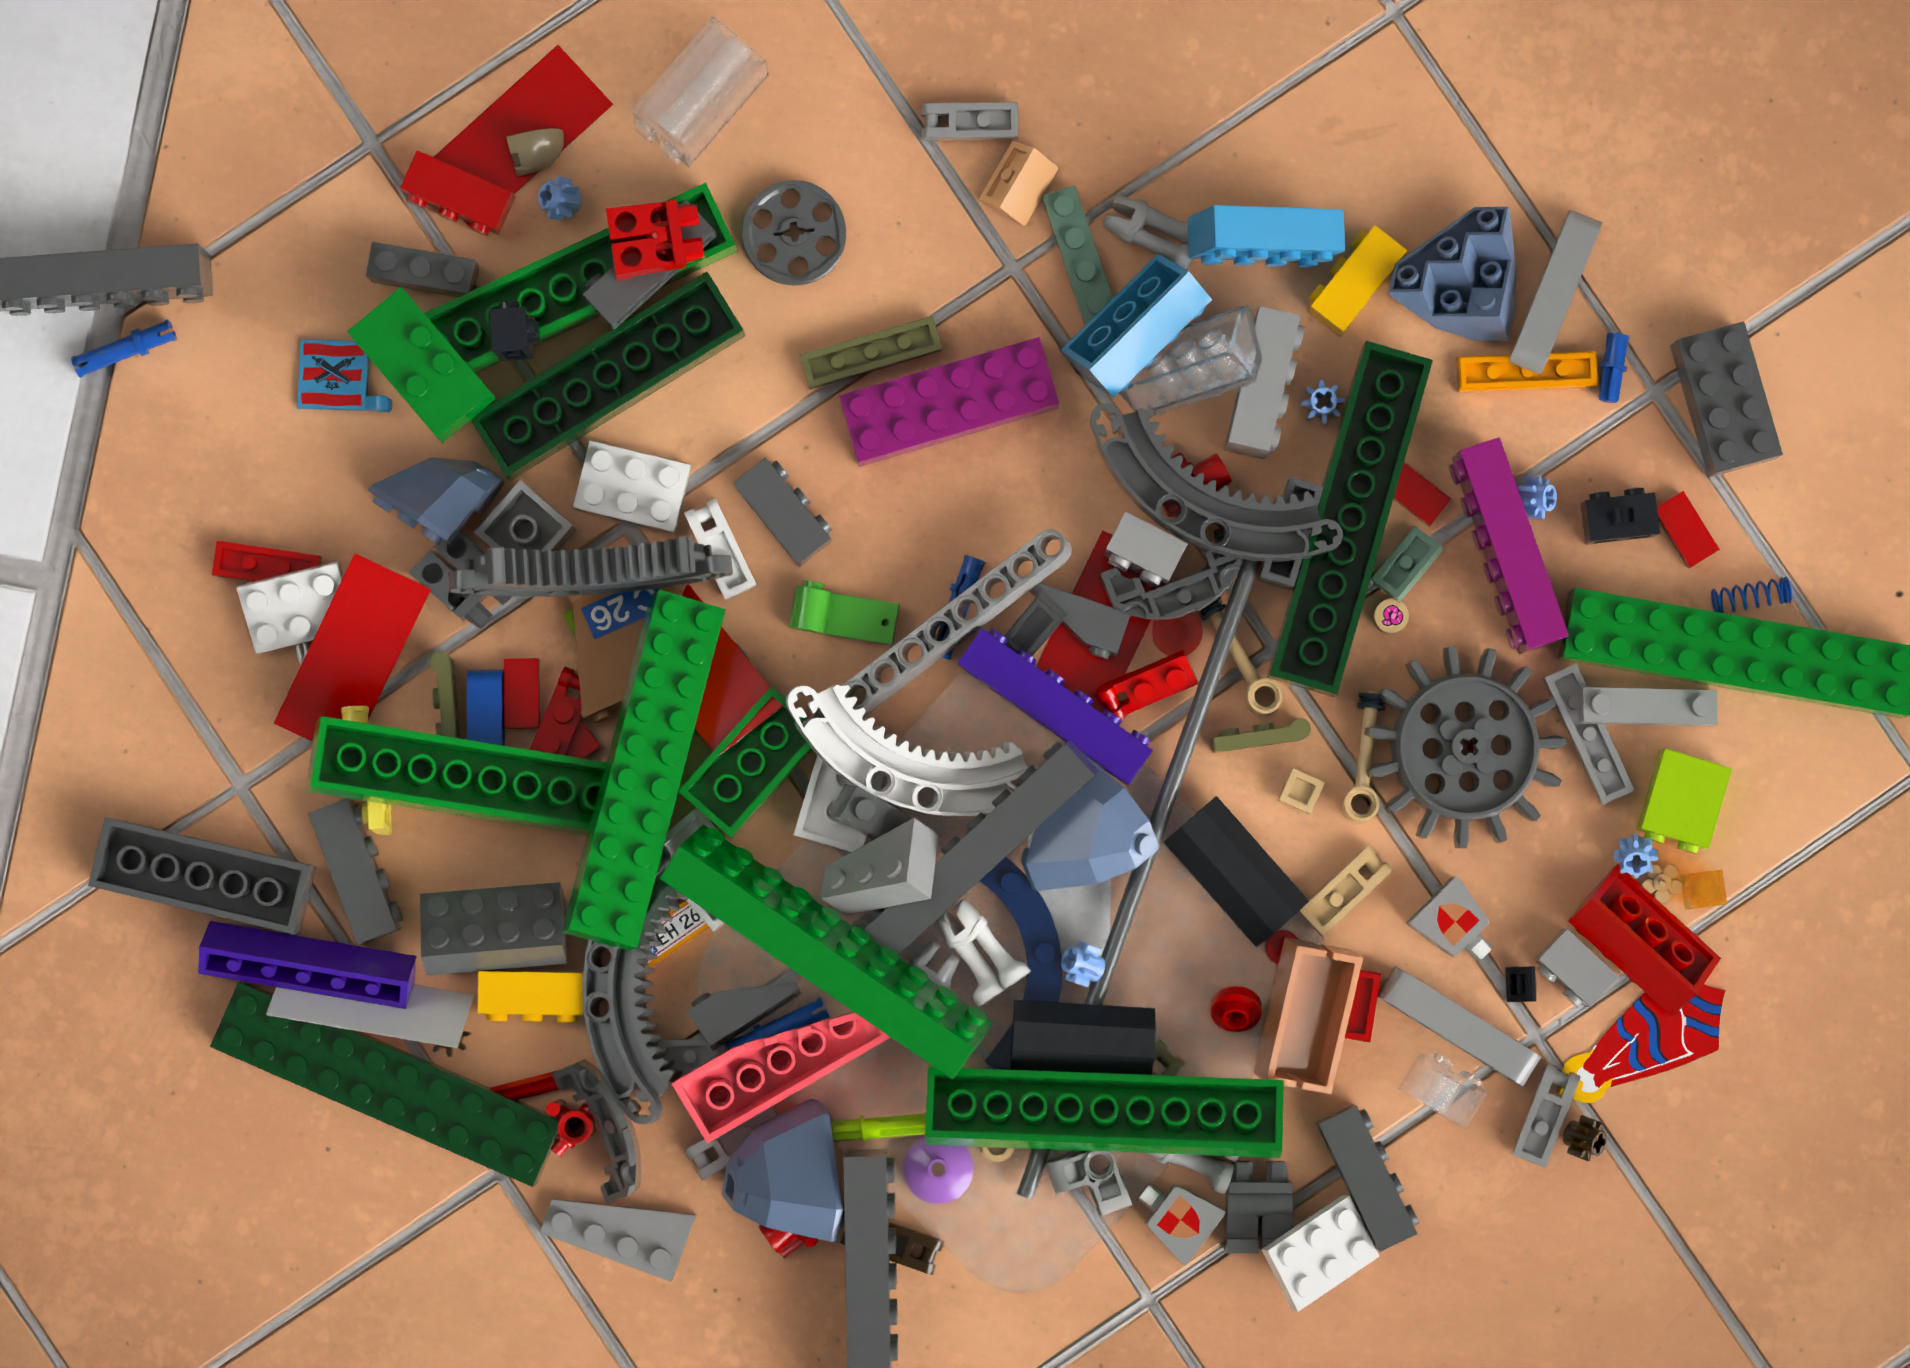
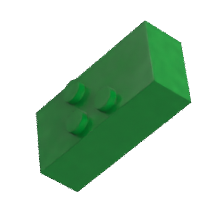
M401 286L347 331L442 443L496 399Z
M771 686L678 790L679 793L731 839L737 835L812 750L794 724L795 721L787 709L786 699ZM772 696L783 705L722 753ZM799 717L801 723L808 719L807 717Z

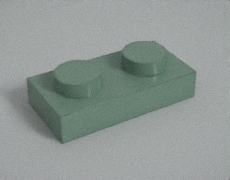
M1414 526L1371 580L1373 584L1400 603L1444 549L1442 545Z

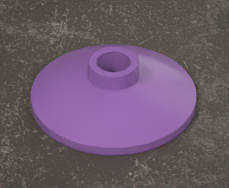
M923 1136L909 1148L905 1156L903 1165L904 1178L912 1193L921 1200L933 1204L948 1203L960 1197L970 1185L973 1176L972 1157L966 1146L926 1145L925 1136ZM940 1162L945 1166L944 1174L936 1176L932 1173L931 1167L934 1163Z

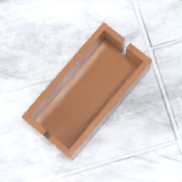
M1285 937L1254 1074L1261 1079L1284 1080V1086L1295 1088L1297 1085L1301 1089L1332 1094L1363 957L1350 949L1324 944L1319 946L1313 942Z

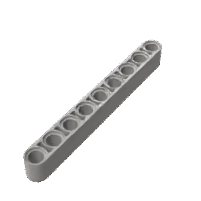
M1053 529L1039 533L843 684L850 687L845 697H853L856 690L860 688H865L867 696L865 701L860 705L854 704L853 709L863 707L866 710L862 717L863 719L1066 563L1072 553L1069 540L1059 531ZM1052 540H1060L1061 548L1059 552L1055 555H1047V544ZM1032 561V572L1026 577H1019L1018 568L1021 563ZM998 582H1003L1005 584L1004 594L999 598L993 599L990 595L992 586ZM971 603H975L977 605L976 615L970 620H964V608ZM948 625L950 629L948 637L943 641H937L935 633L938 627ZM914 646H920L922 649L920 659L910 663L908 660L909 650ZM887 667H893V679L887 684H882L880 680L881 672ZM818 709L813 714V717L821 718Z

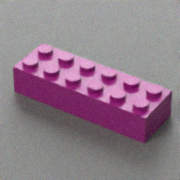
M1040 337L839 395L859 467L1059 408V400Z
M1500 437L1460 450L1451 458L1453 464L1449 465L1450 474L1454 484H1460L1465 497L1460 498L1465 516L1467 518L1472 517L1476 530L1472 531V537L1478 550L1483 549L1487 560L1486 563H1483L1484 572L1488 582H1494L1499 595L1494 597L1499 614L1501 616L1506 615L1510 628L1506 629V634L1511 648H1517L1520 655L1568 637L1569 634Z

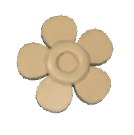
M1652 864L1653 872L1647 871L1650 878L1644 880L1642 886L1650 894L1656 891L1655 898L1660 903H1666L1670 899V892L1677 895L1683 889L1682 881L1674 879L1679 873L1678 868L1673 864H1668L1662 873V868L1659 864Z

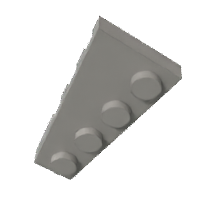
M552 1199L540 1233L671 1282L696 1214Z

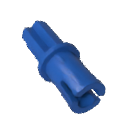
M1607 333L1604 361L1599 364V368L1602 369L1598 399L1605 403H1617L1623 372L1627 371L1624 363L1629 336L1620 333Z

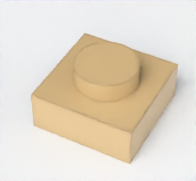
M1292 768L1278 801L1311 814L1325 782Z

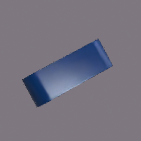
M503 669L467 671V740L505 746Z

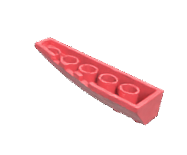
M851 1012L734 1046L671 1082L706 1143H709L891 1037L855 1012Z

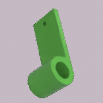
M804 580L803 586H796L789 628L893 645L900 604L831 593L823 590V583Z

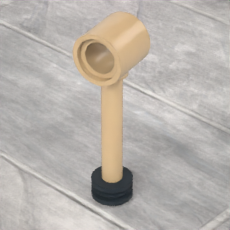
M1221 596L1199 610L1201 611L1199 615L1203 614L1201 617L1202 621L1210 619L1216 631H1218L1223 617L1221 611L1226 608L1225 604L1221 605L1223 601L1219 602ZM1234 636L1229 653L1249 685L1246 688L1248 690L1245 699L1246 705L1254 715L1260 717L1269 716L1280 706L1283 699L1282 690L1275 681L1260 678L1237 637ZM1259 689L1269 690L1273 695V704L1267 707L1260 706L1255 701V692Z
M1376 691L1358 694V697L1362 699L1358 700L1361 703H1358L1357 707L1364 709L1356 784L1343 797L1341 803L1344 817L1356 824L1369 821L1376 815L1379 809V798L1372 788H1369L1370 777H1368L1366 771L1372 767L1375 739L1364 735L1365 728L1376 726L1378 711L1385 710V706L1382 705L1385 702H1382ZM1363 796L1367 799L1369 810L1366 814H1357L1353 811L1351 807L1353 797Z

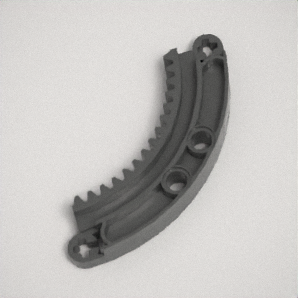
M1104 403L1096 406L1092 411L1090 426L1096 439V446L1112 476L1127 496L1145 514L1179 538L1205 550L1228 557L1275 562L1311 558L1314 555L1330 552L1341 543L1343 532L1340 525L1334 520L1320 519L1316 507L1318 505L1316 498H1313L1308 491L1302 494L1301 502L1295 494H1291L1287 503H1285L1282 495H1278L1273 504H1271L1268 495H1264L1260 503H1257L1254 493H1251L1247 500L1244 501L1240 490L1233 497H1230L1228 486L1225 485L1218 492L1215 491V480H1212L1207 485L1203 484V473L1192 477L1191 473L1194 466L1189 465L1182 469L1180 467L1183 460L1182 455L1171 458L1170 455L1174 446L1163 447L1162 444L1166 439V435L1154 434L1160 426L1159 423L1148 422L1153 417V410L1140 408L1136 409L1135 412L1121 415L1117 407ZM1101 411H1106L1108 416L1114 415L1116 419L1111 422L1113 434L1120 429L1122 436L1111 437L1102 445L1100 436L1106 437L1107 432L1103 424L1097 425L1096 420L1100 418ZM1167 502L1175 503L1180 510L1179 517L1174 520L1164 518L1161 513V506ZM1211 525L1220 527L1224 534L1223 540L1219 543L1208 541L1205 536V529ZM1322 526H1326L1328 531L1334 530L1336 536L1331 539V545H1327L1324 540L1317 541L1312 544L1317 550L1308 552L1309 540L1303 533L1305 530L1311 529L1310 537L1319 535L1322 532Z
M676 537V539H665V542L654 541L653 544L641 543L639 546H615L612 549L604 547L598 550L590 548L584 551L578 549L571 551H538L537 549L526 551V549L515 550L514 548L504 549V547L486 549L485 556L466 559V570L452 571L448 573L449 591L452 593L486 596L549 597L621 593L686 585L731 576L733 568L730 555H712L711 545L696 544L693 542V537Z
M665 846L662 851L638 947L627 951L588 940L582 980L583 1011L593 1056L605 1083L617 1098L622 1109L633 1122L642 1125L653 1124L660 1118L663 1108L659 1098L670 1087H673L671 1082L680 1078L683 1073L682 1070L671 1069L675 1063L674 1059L663 1058L668 1048L657 1047V1044L663 1037L662 1035L652 1034V1031L659 1025L658 1022H651L648 1019L656 1013L655 1009L646 1007V1003L654 999L653 995L645 993V989L654 986V982L646 979V975L655 972V969L648 965V961L655 960L658 957L651 951V947L661 946V942L655 936L656 934H666L667 930L661 923L662 921L672 922L673 918L668 911L669 909L680 910L677 899H689L660 879L671 861V853ZM605 949H608L611 954V960L604 967L601 963V954ZM605 998L609 1003V1011L605 1016H602L599 1012V1004ZM637 1097L641 1102L650 1101L651 1105L648 1107V1110L651 1114L649 1116L639 1115L642 1109L636 1100L630 1099Z

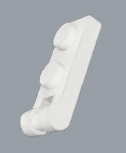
M716 498L706 502L707 506L697 511L693 508L684 512L698 544H703L704 546L711 545L712 555H730L732 557L733 574L716 579L725 600H728L757 586L719 504ZM714 518L717 527L704 532L701 524Z

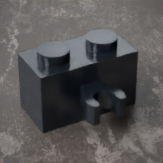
M1632 488L1624 490V496L1611 497L1609 491L1589 494L1590 500H1585L1581 503L1586 545L1651 538L1660 534L1655 492L1645 493L1644 488Z

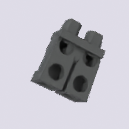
M462 530L459 531L451 544L442 539L439 545L436 544L434 546L457 570H466V559L485 556V553ZM430 550L409 574L419 583L430 588V592L463 621L467 619L470 623L482 629L493 617L481 604L487 596L450 592L448 573L453 570ZM493 596L502 605L511 598V596Z
M1233 1161L1234 1170L1226 1196L1224 1248L1226 1253L1259 1254L1258 1217H1260V1250L1293 1228V1183L1291 1180H1288L1285 1161H1266V1179H1253V1161Z

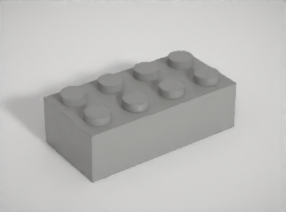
M1263 306L1259 307L1254 317L1224 448L1225 451L1265 459L1269 452H1274L1275 448H1277L1282 428L1276 427L1277 418L1282 419L1283 414H1285L1289 394L1283 391L1285 384L1290 385L1291 380H1293L1297 360L1291 359L1293 351H1298L1305 326L1299 325L1301 315Z

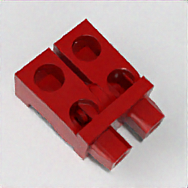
M676 200L606 208L617 281L631 279V277L684 269L687 268V262L705 258L702 237L682 240L681 228L700 225L697 205H677Z

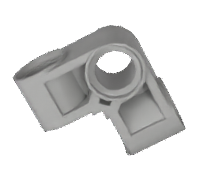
M1077 1151L1057 1156L1045 1162L1056 1196L1080 1186L1086 1187L1090 1185L1089 1189L1099 1217L1132 1205L1123 1177L1119 1174L1111 1152ZM1098 1154L1105 1155L1109 1159L1106 1169L1103 1171L1091 1169L1089 1162L1093 1156Z

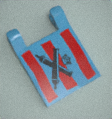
M300 340L298 409L390 412L392 410V400L381 395L367 396L369 357L355 341Z

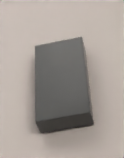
M1042 591L1004 635L1008 639L1005 645L1015 653L1022 649L1033 657L1068 614Z

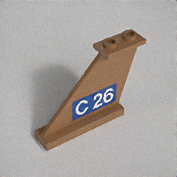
M694 533L686 536L693 537V542L698 544V541ZM686 585L632 592L568 596L573 604L582 707L580 712L587 722L591 720L594 721V724L603 722L613 716V710L621 707L650 596L659 589L682 596Z

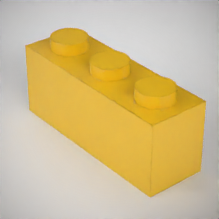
M1375 225L1369 233L1364 229L1359 233L1351 244L1355 251L1348 259L1341 256L1329 272L1334 276L1329 284L1324 286L1320 283L1308 298L1313 303L1308 312L1340 337L1393 271L1395 263L1401 260L1408 251Z
M478 971V1014H487L486 1021H508V1014H522L521 1021H543V1015H557L556 1022H577L578 1015H584L583 973Z

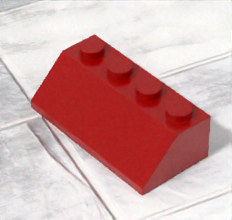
M1619 864L1614 866L1568 920L1579 934L1589 940L1607 959L1612 961L1633 983L1637 984L1658 1006L1662 1007L1671 1016L1698 994L1721 960V957L1627 872L1621 874Z

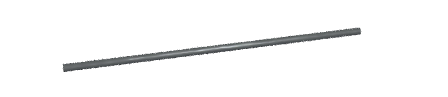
M1243 559L1150 818V823L1159 845L1261 561ZM1157 852L1136 869L1132 870L1101 955L1105 960L1104 973L1098 981L1091 983L1084 1004L1103 1005ZM1032 1149L1016 1193L1017 1195L1033 1200L1051 1149Z

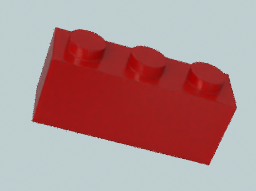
M418 150L400 186L402 192L407 195V202L425 209L426 204L439 209L437 213L439 216L452 222H457L458 218L470 222L469 228L485 236H488L489 232L497 235L500 234L515 200L512 191Z

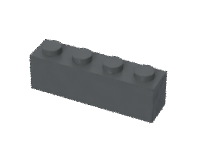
M685 200L682 204L690 203L687 200ZM698 213L700 225L681 228L682 240L702 237L704 248L716 237V233L710 224ZM613 259L610 263L613 267L603 276L598 273L585 285L587 291L583 293V296L610 327L615 330L680 269L631 277V279L617 281Z
M346 798L308 813L356 943L364 944L401 930L399 922L403 920V916L398 903L390 901L386 889L391 888V884L385 869H378L374 857L379 855L373 837H366L362 826V807L360 803L354 804L353 799Z
M1351 1105L1316 1122L1376 1250L1381 1252L1417 1235L1414 1227L1419 1224L1417 1216L1410 1204L1404 1206L1399 1196L1400 1193L1404 1192L1403 1187L1395 1172L1390 1175L1384 1162L1389 1160L1380 1140L1374 1143L1369 1130L1374 1127L1366 1110L1362 1109L1359 1111L1356 1105Z

